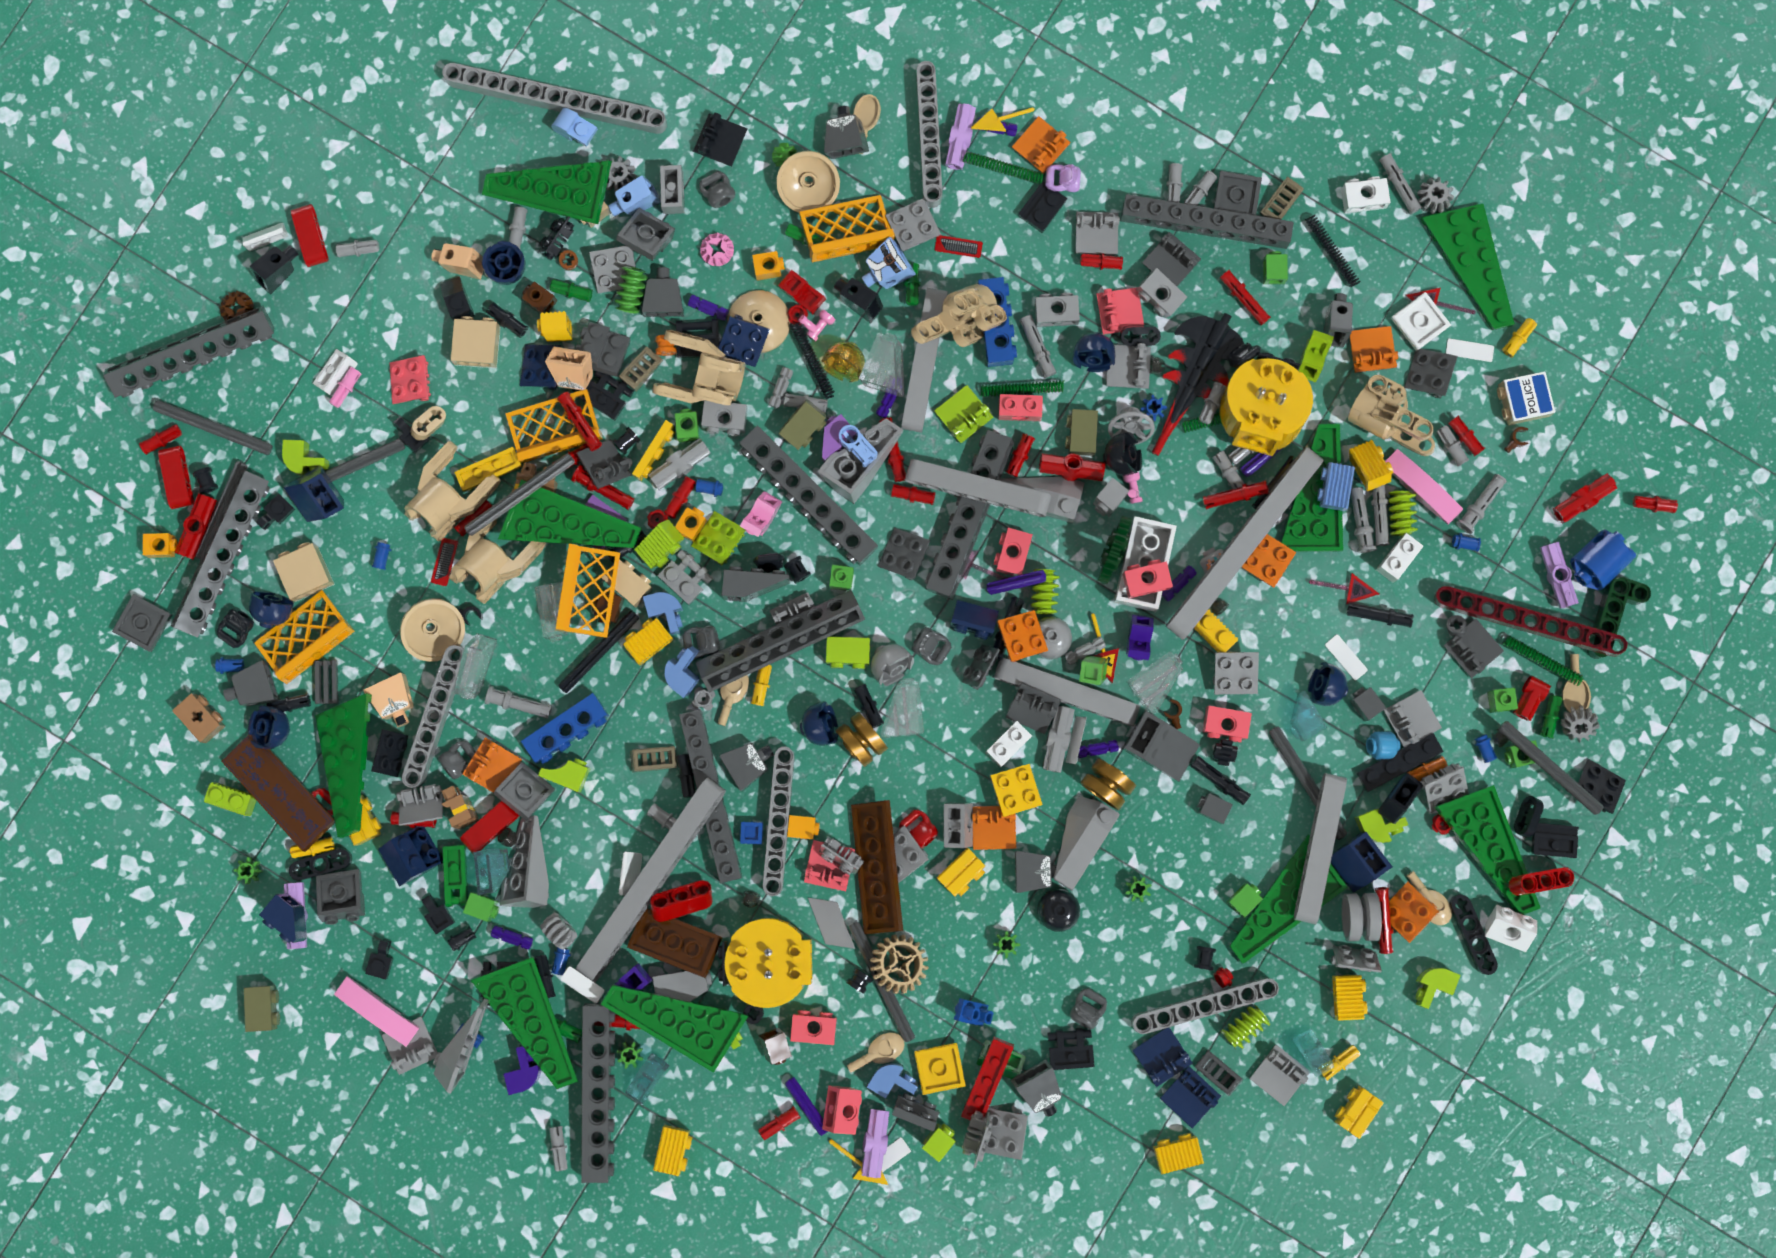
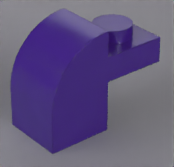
M1132 614L1126 648L1127 657L1138 661L1149 660L1154 618Z
M638 963L614 985L641 991L653 979Z
M523 1046L516 1048L520 1069L504 1073L508 1095L528 1090L537 1083L541 1075L540 1067L538 1065L532 1066L534 1060Z

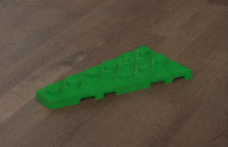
M612 161L489 173L485 177L482 195L599 224Z
M521 479L518 488L525 484L527 481ZM540 487L509 509L498 539L634 548L642 528Z
M368 693L315 715L337 837L341 838L361 830L363 804L360 803L361 790H364L362 773L363 770H366L368 746L366 726L367 722H370L368 702H371L372 695Z
M1494 785L1434 807L1515 912L1525 915L1541 908L1535 893L1516 896L1509 889V881L1512 877L1528 873Z
M1309 834L1229 945L1242 964L1301 922L1294 920V911L1310 839ZM1331 864L1321 907L1348 888Z
M534 957L471 980L483 997L489 1000L488 1003L556 1089L578 1082Z
M613 984L601 1002L602 1006L713 1073L748 1018L747 1014Z

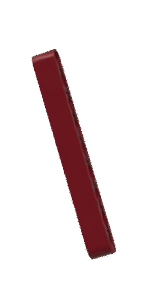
M1443 586L1438 589L1434 596L1436 605L1441 608L1607 656L1617 657L1627 649L1628 643L1621 635L1453 587ZM1442 592L1448 593L1451 597L1450 601H1441L1439 594ZM1461 599H1469L1472 606L1464 608L1460 603ZM1482 605H1490L1493 609L1492 614H1485L1482 611ZM1505 610L1511 611L1514 614V619L1506 620L1503 612ZM1525 617H1533L1535 625L1532 627L1527 626L1524 621ZM1548 622L1554 623L1556 625V632H1548L1546 624ZM1568 629H1575L1578 637L1576 639L1570 638L1567 634ZM1590 635H1596L1599 638L1598 645L1590 643ZM1611 641L1620 643V651H1614L1611 648Z

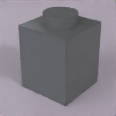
M1361 687L1352 694L1354 698L1350 702L1365 722L1386 709L1371 687L1367 689Z
M1208 793L1205 797L1201 796L1197 804V808H1199L1198 814L1219 824H1224L1233 804Z

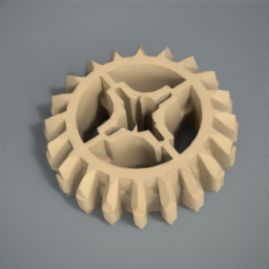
M892 935L891 940L888 937L884 938V944L881 942L877 944L879 950L875 949L872 951L877 956V958L870 959L871 963H876V966L870 968L871 971H877L873 979H881L878 983L879 986H883L886 983L885 991H890L893 987L894 994H897L899 990L902 994L907 993V988L910 991L915 990L914 984L917 986L922 984L919 978H926L922 971L929 968L923 965V962L928 961V958H922L921 954L925 953V949L918 950L917 948L920 946V943L916 942L912 945L913 938L909 937L906 941L905 935H900L899 939L897 935ZM895 947L906 949L910 955H901L899 950L896 951ZM888 951L890 963L884 968V957ZM907 959L899 968L892 969L898 961ZM914 961V971L910 977L909 964ZM895 972L899 978L902 977L904 982L895 981L888 974Z

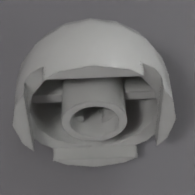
M1051 616L1039 620L1048 651L1037 655L1049 660L1060 658L1071 647V629L1060 618Z
M898 644L882 645L874 652L871 661L872 674L880 685L883 683L885 686H889L905 676L902 672L906 668L910 671L914 664V658L904 647Z

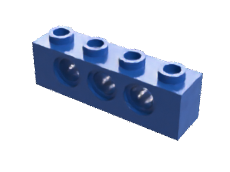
M1004 277L978 280V284L987 286L994 293V296L1000 299L1001 303L999 306L1004 309L1007 315L1003 325L984 331L987 366L1012 365L1014 358H1017L1016 345H1012L1011 337H1014L1013 324L1009 325L1012 309L1011 304H1007L1006 296H1009L1008 283H1004ZM1001 338L1005 340L1006 345L998 347L994 341Z
M592 693L523 739L521 743L535 763L541 762L545 764L553 758V753L558 750L563 752L571 746V741L576 738L581 740L589 734V729L594 726L598 728L607 722L606 718L610 715L596 694ZM587 712L590 715V720L586 724H581L579 717L582 713ZM569 724L572 732L568 736H563L561 729L564 725ZM551 736L554 740L553 746L545 748L543 741L546 737Z

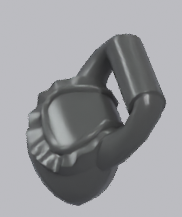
M715 171L700 180V192L707 198L713 208L723 207L735 198V190L730 185L729 178L723 172ZM720 178L723 179V182H719L708 190L704 188Z
M712 625L704 626L703 628L691 627L682 635L684 648L687 649L693 646L691 633L696 634L699 652L695 659L715 654L719 651L718 633Z
M928 627L920 631L912 645L913 652L922 656L926 662L932 665L942 664L952 648L946 636L935 633ZM938 642H945L935 660H933L931 654H933L934 649L939 644Z
M468 741L456 742L438 758L440 764L452 779L461 777L468 766L466 760L463 759L457 749L461 746L470 759L476 753Z
M1089 988L1083 989L1075 999V1005L1070 1011V1018L1085 1028L1094 1029L1106 1011V998ZM1083 996L1097 1002L1102 1007L1098 1010L1083 1002Z

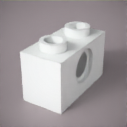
M1379 176L1368 178L1367 181L1352 179L1348 180L1341 189L1345 214L1386 209L1391 203L1387 178L1380 179ZM1361 190L1368 191L1370 197H1363L1361 194Z
M1407 533L1404 534L1377 567L1376 571L1394 583L1423 548V545Z
M1016 721L985 753L1001 768L1032 735Z
M1499 905L1495 906L1485 923V937L1524 952L1528 950L1537 935V920Z

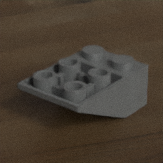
M729 567V570H724L722 597L727 601L747 602L791 583L789 575H786L785 571L772 570V573H765L763 569L751 568V572L743 571L741 567Z
M1145 711L1123 750L1179 782L1200 744L1165 721Z

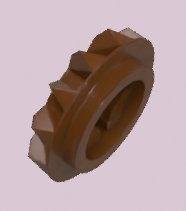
M236 291L228 292V295L222 298L219 308L221 316L226 321L253 310L254 304L246 293ZM237 301L238 305L244 308L237 309V312L235 314L234 310L229 307L235 306V302Z

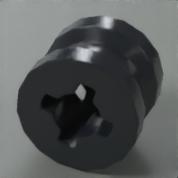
M855 968L853 971L854 975L846 983L864 994L866 986L873 981V978Z

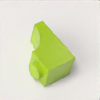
M575 758L574 762L568 760L563 767L549 770L541 768L538 776L581 793L590 768L586 767V762Z

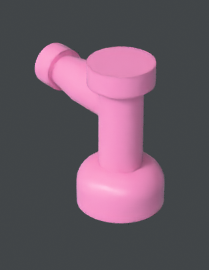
M824 309L820 312L819 317L821 319L816 325L808 320L805 315H802L798 320L808 329L807 336L815 342L827 324L832 325L836 321Z
M1139 472L1123 476L1124 482L1129 484L1128 496L1131 497L1130 504L1143 502L1137 485V481L1140 479Z

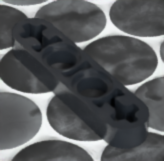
M1460 894L1453 896L1449 903L1452 914L1476 969L1485 975L1495 973L1498 967L1497 960L1487 937H1485L1484 930L1470 899ZM1457 899L1465 901L1463 905L1464 912L1470 911V915L1459 917V914H1463L1461 908L1455 907L1458 903ZM1467 918H1471L1475 923L1471 931H1467L1463 925ZM1477 938L1481 939L1484 944L1480 951H1476L1472 947L1473 941ZM1485 952L1488 953V955H1484L1486 961H1491L1492 965L1489 966L1490 970L1482 968L1484 960L1482 957L1477 958L1476 955H1481Z

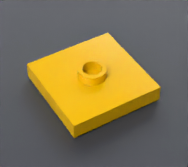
M957 1042L914 1051L923 1095L966 1086Z

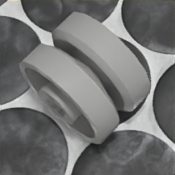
M1356 893L1344 894L1341 913L1345 940L1359 941L1363 935L1366 941H1379L1382 918L1377 893H1364L1361 900Z

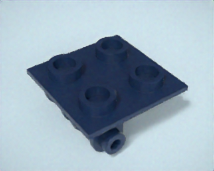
M737 314L734 317L730 316L718 349L726 355V358L745 362L746 365L756 367L770 329L742 320L743 317Z
M525 345L520 379L521 387H548L547 389L556 390L558 385L545 361L553 347L561 348V345Z
M1170 1027L1165 1028L1133 1049L1136 1057L1156 1087L1193 1064Z
M1188 1066L1160 1099L1193 1129L1210 1108H1214L1218 1104L1221 1095Z

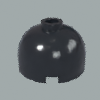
M1126 432L1112 437L1106 444L1103 460L1114 473L1126 476L1138 473L1137 471L1141 470L1142 453L1141 449H1136L1135 444L1138 443L1136 437L1131 432Z
M1053 889L1047 891L1039 900L1037 915L1040 922L1047 929L1054 932H1064L1071 929L1077 923L1080 917V905L1078 899L1071 892L1065 889Z

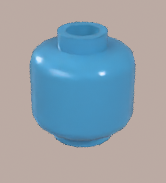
M1390 731L1374 732L1366 740L1367 753L1377 760L1392 759L1400 749L1399 739Z

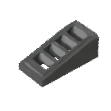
M1209 1050L1195 1066L1196 1069L1228 1096H1231L1244 1080ZM1212 1058L1214 1062L1210 1065V1067L1207 1070L1203 1069V1067ZM1219 1064L1221 1066L1220 1069L1212 1076L1210 1073ZM1226 1070L1228 1072L1227 1075L1219 1082L1217 1079ZM1233 1076L1235 1079L1229 1085V1087L1226 1088L1224 1085Z

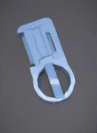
M846 425L842 427L839 432L841 445L849 452L851 451L862 463L863 467H867L877 458L878 453L876 449L855 426ZM847 430L857 433L858 438L856 441L846 432ZM842 434L850 443L843 441Z

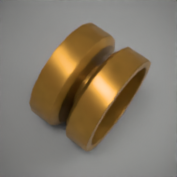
M858 712L850 718L851 724L857 731L853 732L846 724L841 725L835 731L843 740L842 744L854 758L856 757L863 767H866L873 761L872 755L867 750L868 747L877 755H881L888 747L862 714Z
M1098 758L1093 764L1092 770L1100 779L1092 774H1086L1080 783L1100 800L1119 810L1125 800L1116 790L1125 795H1130L1135 789L1136 784L1122 771Z

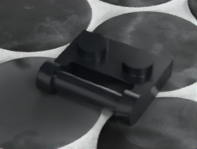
M719 319L703 322L676 321V331L712 330V334L693 336L708 339L717 348L719 347ZM677 345V358H700L701 351Z

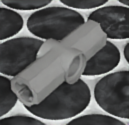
M699 438L684 450L673 453L666 459L663 465L655 469L648 476L658 490H661L676 478H681L688 474L694 465L710 455L711 452Z
M1058 706L1052 728L1049 729L1047 737V751L1043 762V769L1061 773L1065 752L1068 750L1070 743V729L1075 710Z

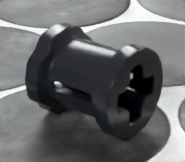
M627 427L624 434L612 441L625 455L633 444L639 443L641 440Z
M211 467L193 472V476L197 478L200 486V494L211 493L219 488L213 481Z
M801 556L790 560L784 565L794 577L795 584L811 575L810 571H807L802 564Z
M1197 946L1199 951L1194 968L1213 971L1212 959L1216 949Z
M749 1004L744 1009L743 1014L748 1015L746 1019L748 1023L756 1024L764 1016V1010ZM751 1008H754L755 1011H759V1014L756 1016V1019H753V1016L748 1015V1013L751 1011Z

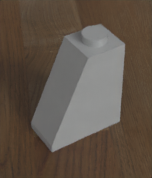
M687 971L654 976L655 994L691 1002L709 989V985L712 984L711 972H708L706 979Z

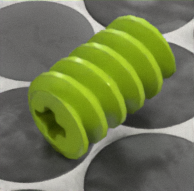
M1410 491L1388 492L1389 495L1395 496L1389 499V503L1394 504V506L1389 508V511L1396 513L1390 516V520L1395 521V523L1390 525V528L1396 530L1390 533V535L1403 536L1406 533L1411 535L1412 532L1418 530V528L1411 526V524L1417 522V519L1411 518L1417 511L1410 509V507L1416 505V502L1410 501L1416 494L1410 493Z
M1033 570V572L1043 570L1046 573V581L1032 587V591L1037 594H1033L1031 599L1037 602L1032 603L1031 608L1036 610V614L1057 613V610L1053 609L1052 606L1057 605L1058 602L1052 600V597L1059 595V593L1053 591L1059 585L1053 583V580L1060 579V576L1054 574L1055 570Z
M1255 1004L1256 1009L1250 1006L1247 1007L1249 1015L1241 1012L1242 1020L1234 1019L1236 1026L1232 1024L1227 1025L1229 1032L1224 1029L1221 1030L1223 1036L1234 1048L1238 1046L1243 1049V1040L1250 1043L1249 1035L1257 1037L1255 1029L1263 1032L1262 1023L1268 1026L1271 1025L1268 1018Z

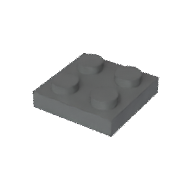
M1220 171L1213 209L1256 215L1262 178Z
M133 594L112 632L152 652L173 614Z
M521 762L497 787L493 794L527 821L551 796L555 788Z

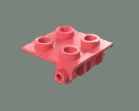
M1136 288L1116 291L1105 289L1102 293H1096L1103 335L1118 333L1125 326L1144 325L1140 297L1138 296L1139 292L1135 290Z
M425 355L390 362L392 404L420 399V401L429 400L431 393H429V386L427 384H430V381L427 380L429 374Z
M813 840L804 882L846 892L850 875L839 869L840 865L836 862L829 863L821 857L822 853L819 852L824 842ZM843 846L839 847V849L836 852L837 854ZM845 847L840 856L844 857L848 849H850L849 854L845 858L847 860L852 851L855 853V849Z

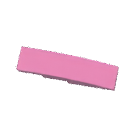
M1397 449L1385 461L1390 462L1393 468V475L1399 479L1400 484L1411 493L1416 494V500L1446 524H1449L1463 511V508L1437 482L1400 450Z
M346 976L334 993L336 997L404 1046L409 1044L419 1030L417 1025L383 1002V999Z

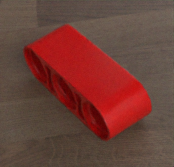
M309 204L292 209L291 216L306 266L312 267L329 262L313 205Z
M182 446L159 450V462L169 507L173 510L194 505L186 457Z
M501 801L460 837V840L475 855L520 815Z
M1563 867L1519 875L1510 879L1509 889L1514 895L1520 896L1569 887L1574 883V874L1571 869Z
M704 880L657 893L650 899L652 917L658 922L668 921L707 909L713 902L711 884Z

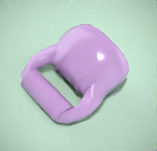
M1059 164L1051 165L1046 169L1045 185L1052 191L1066 190L1068 192H1078L1081 169L1073 164L1066 166ZM1055 170L1060 171L1059 185L1057 186L1054 185Z

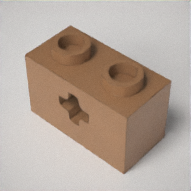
M191 693L172 711L200 743H207L225 727L221 722L223 717L216 710L212 711L207 706L209 702L203 695L200 694L198 696ZM199 713H202V714H203V715L201 716L202 719H203L202 721H199V720H198V719L200 718L199 715H198Z

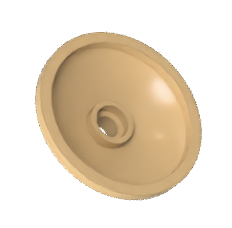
M797 152L788 157L778 171L777 190L779 196L790 209L798 213L832 205L839 193L840 177L838 170L828 157L819 152ZM811 176L813 181L807 182L805 177Z
M755 290L743 294L732 304L728 313L727 322L730 316L734 317L737 314L742 316L744 321L770 329L761 353H766L779 347L788 336L790 330L786 304L777 295L768 291ZM757 315L762 316V320H761V321H755V320H754L755 316H757Z
M426 599L416 603L405 613L400 625V638L405 649L415 658L429 662L442 660L445 650L452 645L460 646L465 635V623L461 613L454 605L442 599ZM433 623L432 628H426L427 624Z

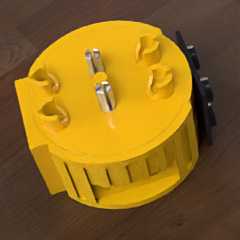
M1259 353L1256 359L1247 361L1235 371L1220 402L1221 422L1227 434L1233 437V446L1273 456L1277 449L1280 450L1286 447L1298 436L1313 406L1312 388L1304 373L1298 371L1299 363L1289 358H1277L1271 353Z
M763 918L749 922L732 935L729 946L728 941H723L722 945L718 946V958L722 959V967L718 971L719 981H723V986L728 985L729 981L732 992L747 1004L760 1008L781 1006L795 998L804 988V985L812 984V939H803V934L786 921L775 918Z

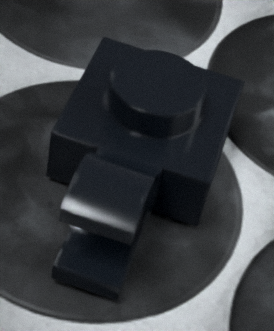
M400 416L393 422L394 427L403 433L399 437L400 440L414 454L430 440V437L425 440L413 438L410 432L411 427ZM417 428L418 432L423 431L421 428Z
M278 493L263 508L267 514L260 517L256 523L266 530L275 520L281 524L295 509Z
M432 895L422 899L423 904L429 911V914L424 917L435 934L455 923L446 906L443 904L438 907Z
M380 940L378 953L372 952L370 954L365 974L385 980L388 979L394 959L388 956L392 941Z

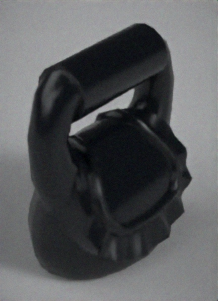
M1250 343L1241 344V346L1236 347L1229 354L1230 366L1239 368L1242 364L1256 357L1261 352V347L1259 345L1252 346Z
M765 553L753 559L757 569H763L767 573L783 568L784 555L779 553Z
M231 608L218 625L217 637L232 648H239L245 643L248 632L254 626V621L243 611ZM227 627V629L232 630L236 635L240 636V640L237 641L222 629Z

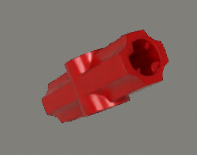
M1042 453L1039 472L1061 475L1068 481H1074L1077 478L1103 481L1105 463L1084 460L1077 454H1069L1064 457Z
M1607 473L1590 485L1580 488L1571 494L1570 498L1553 508L1555 517L1563 524L1580 512L1587 511L1599 503L1600 499L1617 489L1615 480Z
M198 493L191 513L184 521V530L175 550L176 554L194 560L217 503L216 499ZM199 521V529L193 532V524Z

